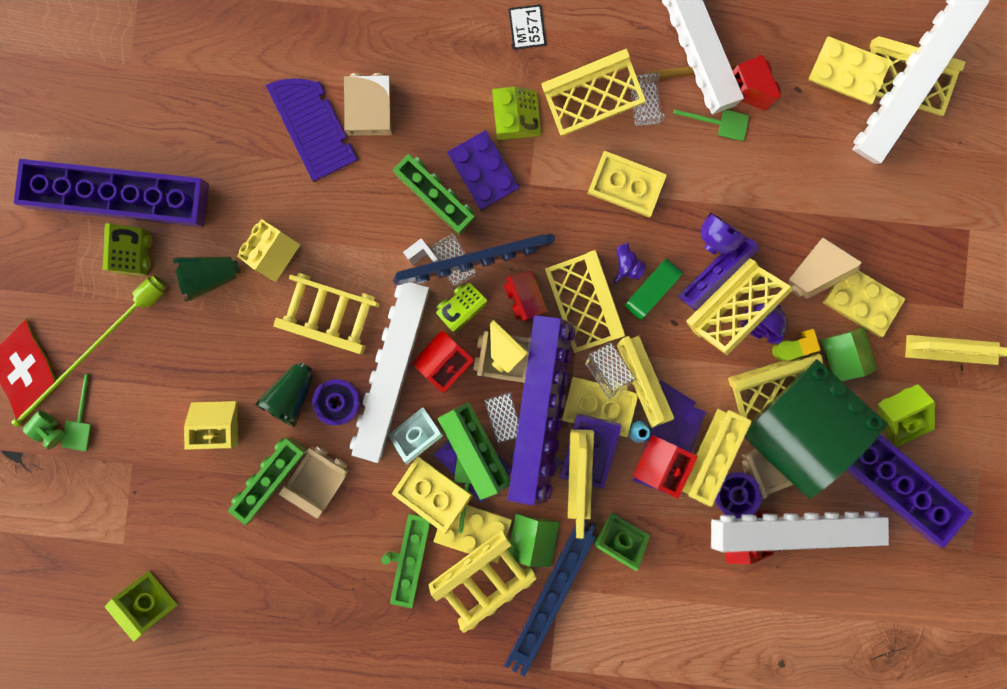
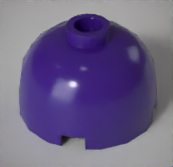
M711 212L701 227V238L706 243L704 248L714 255L717 252L724 255L731 254L737 251L747 239L737 229Z
M765 303L753 305V312L761 311L765 307ZM778 304L749 334L760 340L762 336L769 338L768 343L771 344L781 343L788 329V319L781 310V306ZM749 319L740 320V322H743L741 326L745 327Z
M729 473L721 485L715 498V503L718 509L725 515L735 516V519H740L745 514L753 515L759 509L762 501L760 486L750 475L745 473Z

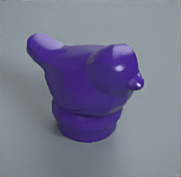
M628 242L619 245L617 248L618 274L613 283L617 284L626 276L639 280L644 273L646 264L642 260L637 259L635 252L630 250Z

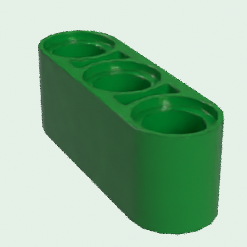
M665 258L623 306L639 320H642L684 272L668 258Z

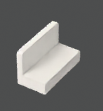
M422 239L403 252L412 265L426 254L432 262L438 261Z

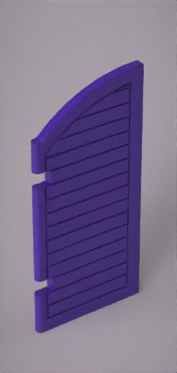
M284 79L265 85L313 182L358 160L351 144L343 145L342 140L346 139L347 136L329 99L324 101L320 99V96L325 94L320 81Z

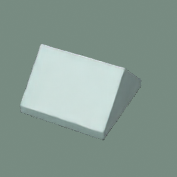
M422 407L388 434L404 463L408 464L445 433L425 408Z

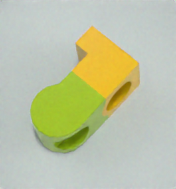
M814 329L799 332L801 337L799 339L774 344L772 348L773 356L778 360H791L820 351Z

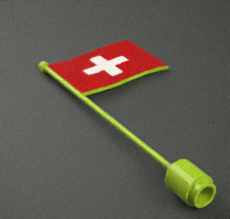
M153 275L151 278L147 277L132 292L135 304L57 380H55L47 357L33 336L28 319H25L0 344V385L6 393L16 417L12 420V424L15 427H20L22 425L21 421L138 306L150 308L165 294L167 285L156 275Z

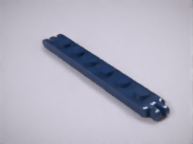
M553 234L539 235L398 271L393 278V283L395 285H402L416 281L417 284L429 281L430 277L438 275L439 278L450 276L452 271H470L474 269L473 266L482 264V267L490 266L498 259L503 258V261L515 259L518 254L524 253V256L537 253V249L551 245L555 241V236Z
M584 519L583 538H576V524L573 527L505 661L504 667L506 668L510 667L512 661L515 662L512 671L515 673L520 665H522L523 668L520 675L525 677L596 537V534L593 533L596 527L595 523L592 522L588 530L585 529L588 523L587 519Z

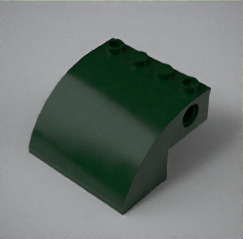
M816 359L806 366L777 398L769 402L752 420L744 438L808 499H811L844 473L870 447L889 424L825 365Z

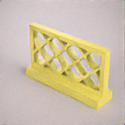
M880 36L873 39L869 47L871 49L870 53L882 55L891 60L890 58L895 59L889 66L894 79L898 74L893 64L898 61L905 62L906 64L909 56L919 49L918 47ZM951 58L942 72L951 76L948 85L941 88L937 80L934 84L937 91L926 96L923 100L925 105L921 104L918 110L944 116L960 71H963L965 61ZM894 79L885 84L882 82L879 90L882 89V92L877 93V98L882 99L888 92L885 86L891 84ZM936 94H939L942 101L939 109L933 108L928 100Z
M627 49L541 83L561 137L646 103ZM624 68H628L630 73L627 83L615 78L618 71ZM603 77L610 80L606 91L594 87L597 79ZM613 82L624 86L620 98L608 93ZM580 86L589 89L584 100L573 96L576 88ZM628 88L637 92L638 100L629 102L623 99ZM592 91L603 95L599 106L587 102ZM558 95L567 97L563 109L554 105L553 97ZM606 97L618 101L615 109L608 111L602 108ZM571 99L582 104L577 115L566 111ZM585 105L596 109L593 118L585 119L581 117ZM556 110L559 111V112H561V114H560L559 117H558V114H557ZM564 114L576 118L573 125L566 129H563L561 125Z
M596 250L545 268L562 319L568 321L567 317L571 309L582 314L578 325H573L575 327V336L578 330L590 336L586 345L577 347L575 339L571 341L574 353L626 336ZM585 260L587 265L584 277L572 272L575 264ZM571 265L569 270L564 268L566 266ZM562 269L568 272L563 284L554 281L552 271ZM588 273L590 274L591 280L586 278ZM570 274L582 279L577 291L565 286ZM585 281L594 285L595 290L591 298L579 293ZM556 284L561 286L559 292L557 290ZM564 288L575 293L570 305L561 301L560 295ZM596 294H597V297H598L599 302L596 301V300H594V297H595ZM578 295L590 300L584 312L572 307ZM592 302L601 306L602 312L599 319L586 314ZM563 305L566 306V307H568V310H567L566 313H565V310H564ZM603 315L605 317L606 323L601 321ZM585 316L597 321L592 333L580 328ZM599 323L608 327L611 336L601 339L594 335ZM592 337L597 339V341L590 343Z
M749 258L686 322L694 334L698 337H703L724 354L728 355L793 290L791 286L763 270L757 265L756 261ZM761 276L765 278V284L754 285ZM777 287L782 289L777 295L769 296L770 289ZM765 290V297L753 299L755 291ZM744 293H749V300L738 301ZM765 303V307L761 311L753 312V305ZM749 306V313L737 315L739 307ZM728 309H733V316L722 317ZM749 319L745 327L737 328V321ZM732 322V329L721 331L722 323ZM717 324L716 332L706 333L712 325ZM732 335V340L726 346L721 344V337Z
M907 335L905 358L998 365L999 357H1007V348L1000 347V342Z
M814 352L728 377L729 384L733 388L740 416L747 418L746 416L751 408L760 413L761 410L753 406L759 394L768 399L765 404L766 406L774 400L780 388L786 389V387L782 386L786 377L792 375L796 378L797 375L795 374L800 373L816 359L823 363L821 354ZM769 382L776 385L770 397L761 393L763 386ZM746 389L754 391L749 403L742 400L740 391Z
M570 430L568 518L576 519V538H583L584 519L591 518L594 430Z

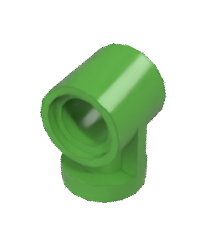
M41 410L37 411L22 429L31 439L37 442L44 440L43 446L47 450L57 446L65 437V433L61 429L54 430L57 421L51 415Z

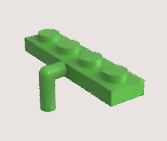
M408 514L401 553L387 551L381 559L385 565L389 564L390 561L398 562L390 604L408 608L413 607L430 522L418 514Z

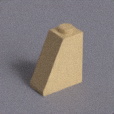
M822 238L791 276L789 286H791L793 294L798 297L804 296L808 299L857 274L862 262Z

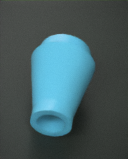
M640 420L633 422L629 430L630 439L636 443H643L648 440L651 433L649 425ZM643 429L645 434L640 437L639 430Z

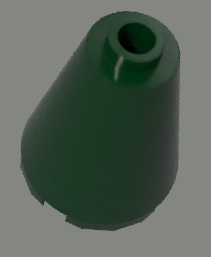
M231 256L173 258V264H179L177 269H175L182 295L187 294L184 298L185 302L192 301L237 279L236 274L240 273L237 260L232 261Z
M302 362L299 365L293 364L256 401L255 405L263 411L267 410L276 419L295 428L314 377L311 373L312 368Z

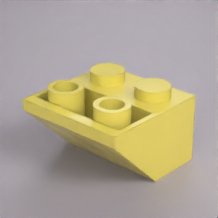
M261 219L253 227L252 234L248 240L241 245L237 257L254 270L276 282L300 247V244Z
M237 401L192 402L184 425L185 449L237 447Z

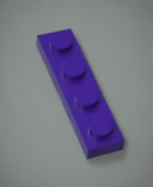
M746 237V241L737 251L718 256L678 295L680 300L696 311L760 249L758 244Z

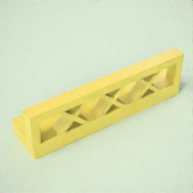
M627 336L622 338L617 347L626 365V369L630 371L633 377L631 378L651 428L672 421L674 416L640 337L637 336L630 339Z

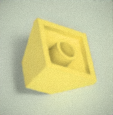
M493 321L490 324L491 358L494 360L492 365L500 373L504 370L509 373L527 352Z

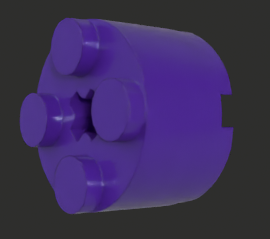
M333 379L324 382L316 389L312 404L317 417L322 422L329 425H341L357 417L362 407V394L352 382L344 379ZM340 397L342 405L335 407L336 403L333 400Z

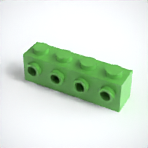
M407 154L393 169L395 176L460 237L474 223L475 217L473 214L475 212L466 203L462 205L457 200L458 196L450 188L446 190L441 185L442 181L433 172L429 174L424 169L426 167L425 164L418 157L414 159Z
M469 402L437 418L480 500L497 494L510 485V478Z
M293 437L282 438L274 447L276 451L273 455L264 459L260 465L261 470L257 475L253 474L245 485L247 487L242 493L239 492L232 499L231 503L233 505L228 512L245 526L256 518L307 454L308 449Z

